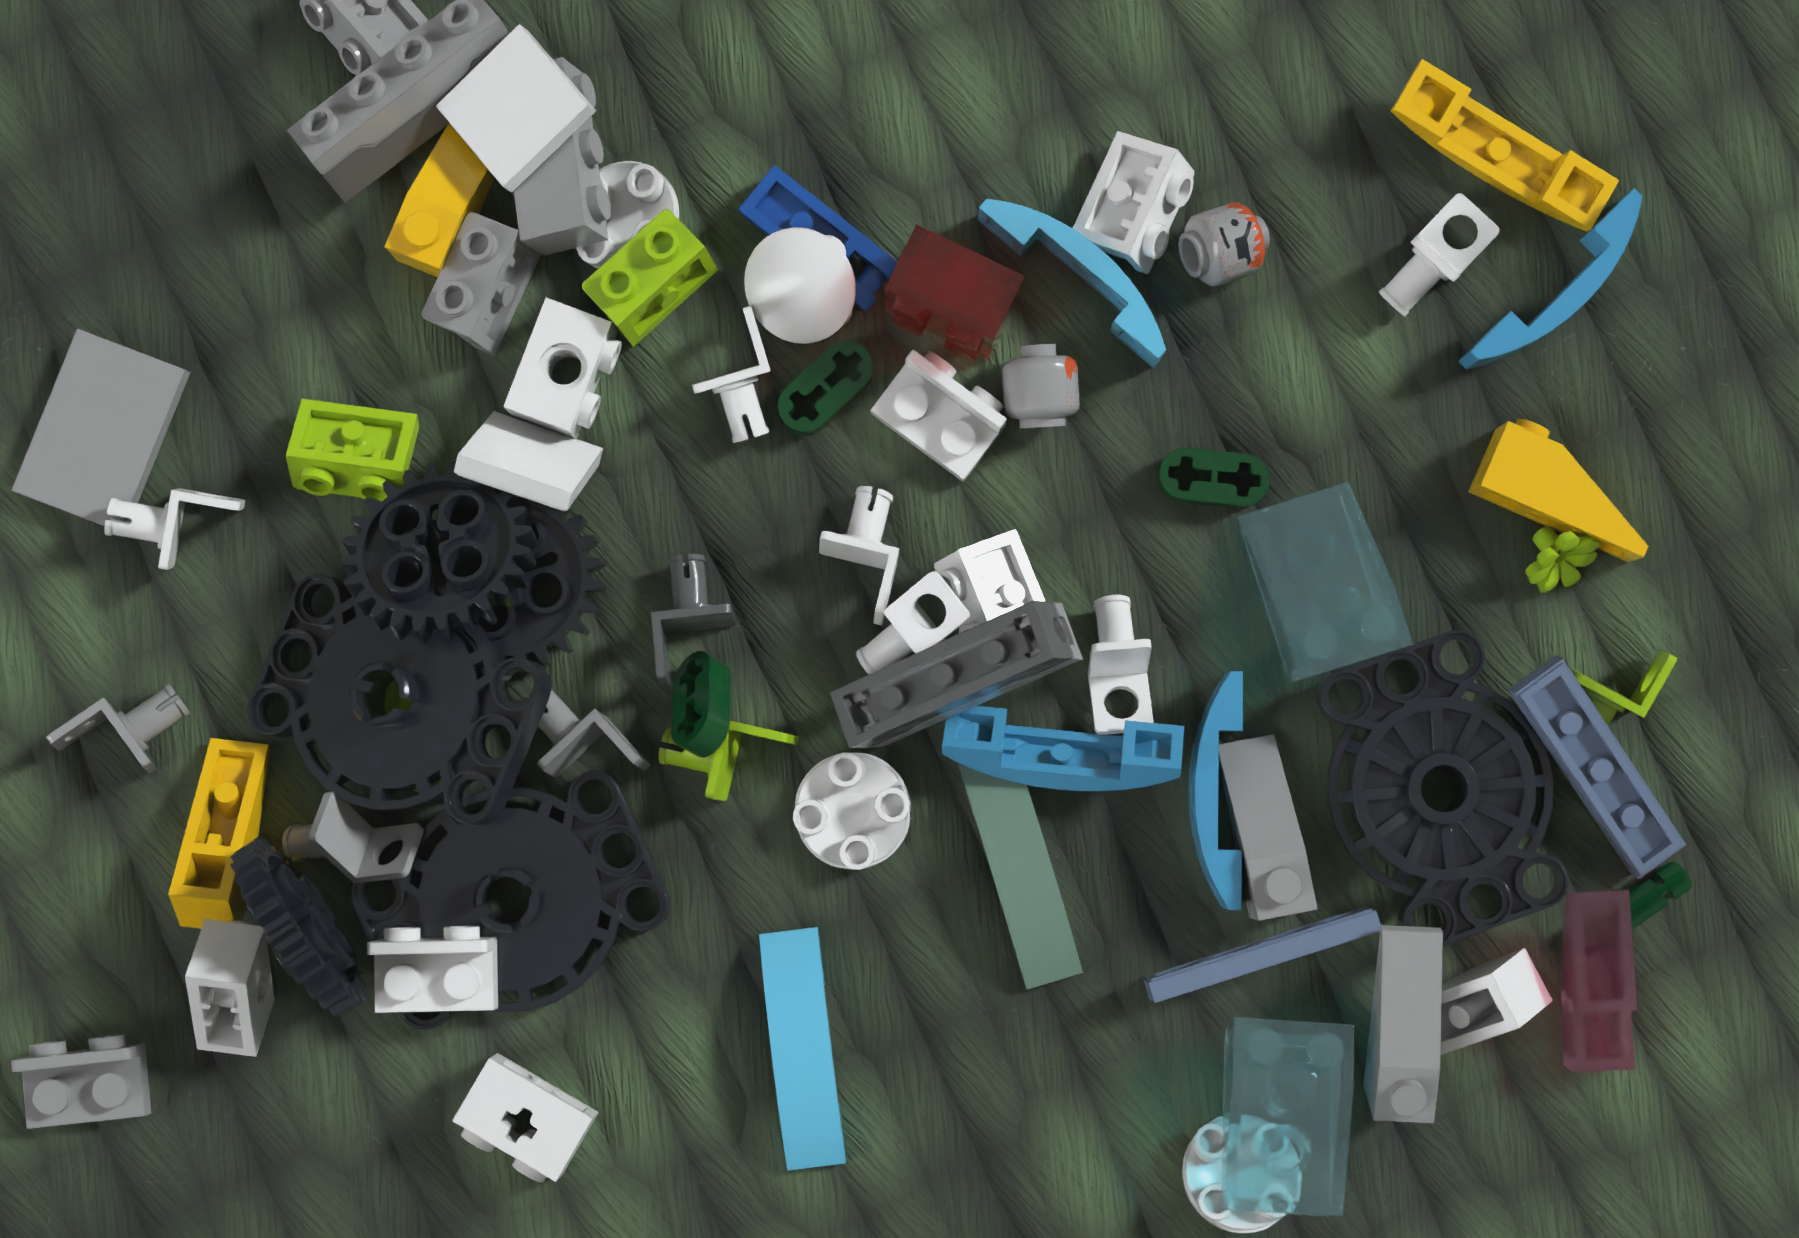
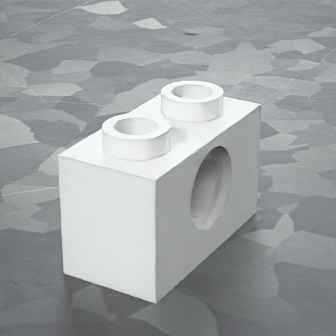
M545 298L503 407L512 416L577 439L581 426L589 429L596 417L601 396L594 394L602 372L610 375L620 354L622 342L615 340L618 332L613 323ZM564 358L578 359L581 362V373L574 382L566 385L553 382L552 371L558 361Z

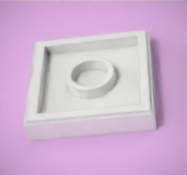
M520 24L436 105L498 182L510 192H513L596 112L594 107L531 33Z
M493 411L458 453L454 473L549 507L567 511L598 468L603 448Z

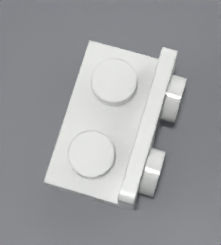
M1117 131L1072 229L1082 234L1103 252L1126 259L1136 271L1148 274L1155 259L1160 258L1167 248L1170 234L1169 229L1179 207L1184 206L1191 196L1194 170L1178 149Z
M912 350L905 359L903 368L870 410L871 414L964 482L1005 428L1007 419L999 413L1004 406L981 387L975 386L970 392L955 381L953 376L957 371L937 354L928 351L925 357H923L915 350Z
M1016 529L959 549L934 564L935 571L941 575L970 613L968 620L959 626V634L1030 601H1045Z
M480 926L443 927L444 938H420V927L385 928L384 939L367 942V955H374L375 1013L497 1009V936L480 937Z

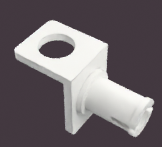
M1462 193L1456 194L1411 241L1414 245L1412 251L1415 255L1384 288L1382 287L1379 291L1380 295L1405 317L1409 310L1440 278L1444 281H1447L1449 278L1454 282L1499 234V227ZM1456 215H1466L1473 219L1477 225V238L1471 246L1465 249L1452 248L1443 237L1445 223Z
M751 306L743 308V312L759 365L692 385L694 394L712 389L713 394L720 393L733 436L731 437L733 443L748 439L742 418L744 414L748 416L754 437L769 433L753 382L758 381L757 375L771 370Z
M859 486L856 489V499L847 534L822 531L819 553L885 570L874 614V624L882 625L885 616L882 611L887 608L899 555V548L881 543L893 495L878 488L874 508L872 511H869L873 487Z
M181 488L171 490L169 503H166L164 508L111 498L107 514L130 518L132 522L112 518L105 520V535H117L157 542L158 548L161 549L158 568L169 570L174 567L185 502L240 511L244 509L246 500Z
M932 571L882 611L891 624L866 646L858 649L856 656L868 674H872L905 659L912 652L916 654L946 640L949 634L968 620L970 613L941 575L936 571ZM932 594L938 596L943 601L946 607V617L939 627H936L918 604L917 600L920 596Z
M1124 595L1104 596L1095 600L1093 605L1097 618L1099 643L1091 645L1088 680L1094 729L1098 735L1124 733L1125 720L1154 723L1147 676L1152 650L1151 640H1134L1130 612L1131 601L1129 597ZM1118 689L1131 692L1138 701L1136 713L1125 719L1111 716L1106 711L1104 700L1109 693Z

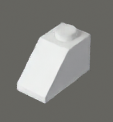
M1525 948L1481 963L1442 983L1441 1055L1518 1029L1553 1001Z

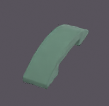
M958 764L1026 990L1083 973L1063 900L1027 785L993 777Z

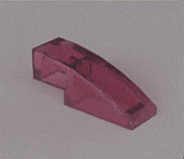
M1629 890L1566 893L1561 966L1562 1042L1564 1068L1573 1072L1635 1069L1631 1011H1637Z

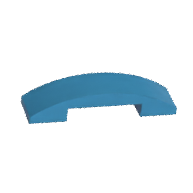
M1633 188L1579 240L1595 258L1528 325H1525L1510 311L1458 362L1465 369H1471L1505 359L1537 342L1579 310L1601 287L1625 251L1639 215L1643 196Z
M1243 671L1225 673L1213 690L1197 728L1189 768V816L1196 853L1213 894L1221 907L1228 910H1241L1242 850L1218 849L1219 732L1243 731Z
M984 706L972 707L946 719L942 743L943 755L976 771L1015 783L1057 790L1114 791L1156 785L1180 778L1184 726L1125 720L1123 736L1098 735L1094 733L1006 725L1007 709Z

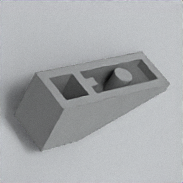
M1274 734L1219 744V767L1236 850H1242V883L1249 918L1260 921L1317 910L1306 849Z
M1381 925L1363 1084L1374 1121L1434 1123L1441 1058L1443 932L1441 928Z

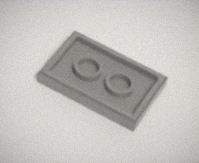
M77 329L11 491L105 526V520H110L111 518L130 522V518L108 515L109 502L111 498H118L121 501L133 503L139 502L190 372Z

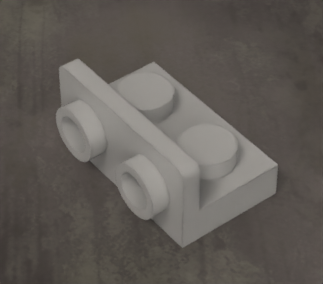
M411 0L299 1L307 23L314 30L322 32L338 50L345 67L355 75L362 73L397 46L403 39L409 37L429 21Z
M469 212L462 223L421 312L422 317L430 323L456 333L475 348L495 355L541 253L520 241L519 230L477 213Z
M125 1034L88 1038L89 1049L67 1051L66 1040L29 1045L28 1056L11 1060L12 1072H22L27 1129L141 1117L151 1114L145 1043L126 1045Z

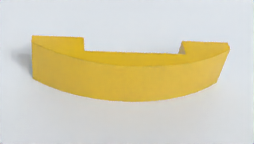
M1420 60L1391 109V112L1401 122L1453 162L1509 196L1546 215L1586 232L1592 229L1619 182L1617 178L1571 150L1561 154L1470 98L1468 95L1472 89L1427 61Z

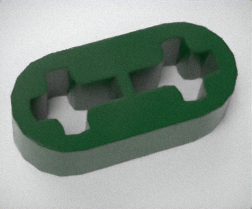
M853 341L837 342L797 376L781 393L778 402L779 415L785 427L794 434L802 436L816 434L865 391L871 383L873 376L872 357L867 349ZM839 356H842L847 361L855 356L861 360L857 366L860 378L855 382L848 377L842 378L831 388L827 382L837 372L834 360ZM819 389L825 393L815 404V411L818 415L815 420L810 421L804 416L797 421L791 418L795 411L791 401L793 397L799 395L807 400Z
M1178 448L1170 452L1160 463L1157 471V484L1162 494L1175 502L1241 509L1248 508L1263 498L1268 491L1270 477L1264 462L1250 454L1198 448ZM1181 460H1186L1190 462V471L1209 474L1208 482L1192 481L1187 491L1178 489V480L1169 478L1168 470L1177 469ZM1239 466L1247 467L1248 477L1257 479V487H1250L1246 491L1245 497L1237 495L1235 485L1217 483L1218 475L1232 476L1238 471Z
M705 651L694 652L682 662L675 674L672 688V740L678 746L701 758L710 756L721 746L730 725V669Z

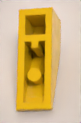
M450 123L407 192L384 246L398 262L438 277L466 215L469 212L480 213L495 178Z
M1517 419L1515 424L1507 421L1495 429L1468 491L1469 493L1544 526H1551L1560 533L1572 531L1578 537L1587 534L1600 543L1597 549L1626 562H1631L1645 556L1649 546L1562 444L1548 438L1550 434L1548 429L1525 419Z
M210 738L168 893L181 927L202 929L205 919L226 922L243 920L246 904L241 895L242 889L234 879L237 875L230 865L233 863L231 855L259 836L270 756L269 744Z

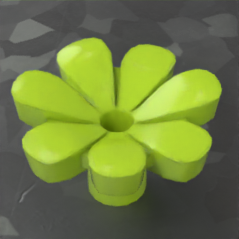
M1551 526L1541 528L1532 538L1540 553L1537 555V561L1526 568L1525 572L1529 582L1537 584L1541 593L1552 590L1558 584L1559 579L1564 587L1574 585L1581 578L1579 571L1576 569L1577 566L1585 567L1590 565L1597 557L1595 550L1599 547L1600 543L1587 534L1578 537L1572 531H1567L1558 536Z

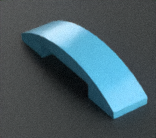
M986 199L981 204L977 220L1018 255L1022 256L1033 242L1037 240L1116 306L1121 313L1115 318L1109 331L1151 367H1155L1166 351L1159 327L1140 292L1108 255L1079 232L1044 213L1000 200Z
M818 927L759 934L772 1063L787 1171L845 1164L846 1154L835 1079Z

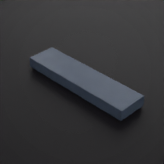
M1557 655L1553 656L1508 689V692L1633 876L1638 879L1642 878L1686 845L1563 658Z
M1360 907L1147 975L1143 981L1149 999L1157 1003L1380 932L1381 924L1376 910Z

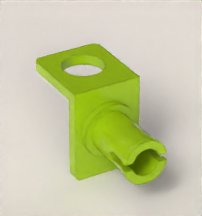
M1659 649L1630 699L1571 667L1569 669L1579 684L1583 685V690L1607 726H1609L1617 710L1623 713L1625 708L1645 718L1673 669L1677 657Z
M730 721L729 731L724 742L710 756L701 758L685 749L683 752L660 747L659 763L707 773L709 779L705 797L726 801L743 733L792 745H797L799 737ZM668 727L663 734L661 742L677 745L672 740L671 727Z

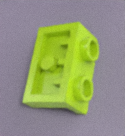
M664 209L582 284V289L606 314L617 331L634 347L716 273L718 268L706 247L669 209Z
M301 399L286 452L292 486L318 496L338 494L360 497L364 500L369 497L382 502L387 497L382 485L384 482L387 481L398 489L405 486L404 471L409 469L419 431L418 415Z

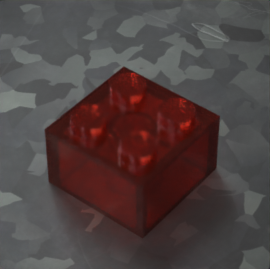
M916 224L885 287V310L894 314L891 319L893 324L909 333L922 336L924 331L927 330L946 339L943 345L944 348L959 357L975 361L977 355H980L990 360L1019 300L1025 276Z

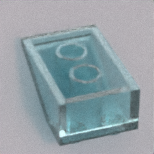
M1349 482L1236 517L1289 683L1413 645L1395 586Z
M1234 1017L1224 1033L1221 1210L1340 1218L1343 1216L1354 1090L1353 1024Z

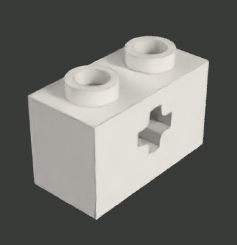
M204 920L185 975L198 1050L257 1057L275 1000L268 945L263 937L265 933L263 927L251 925L243 921Z
M496 1053L487 1060L452 1121L464 1128L461 1136L466 1141L490 1153L495 1147L516 1158L512 1166L517 1171L534 1181L543 1183L546 1177L556 1182L563 1175L599 1112ZM526 1108L533 1113L530 1118V1124L537 1128V1131L529 1129L523 1135H520L514 1131L517 1120L509 1114L517 1115Z

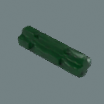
M1668 862L1652 873L1654 879L1642 880L1607 905L1609 909L1607 912L1599 910L1585 920L1583 928L1589 939L1598 948H1607L1622 938L1621 931H1632L1668 905V898L1676 900L1690 890L1693 884L1683 867L1677 862Z

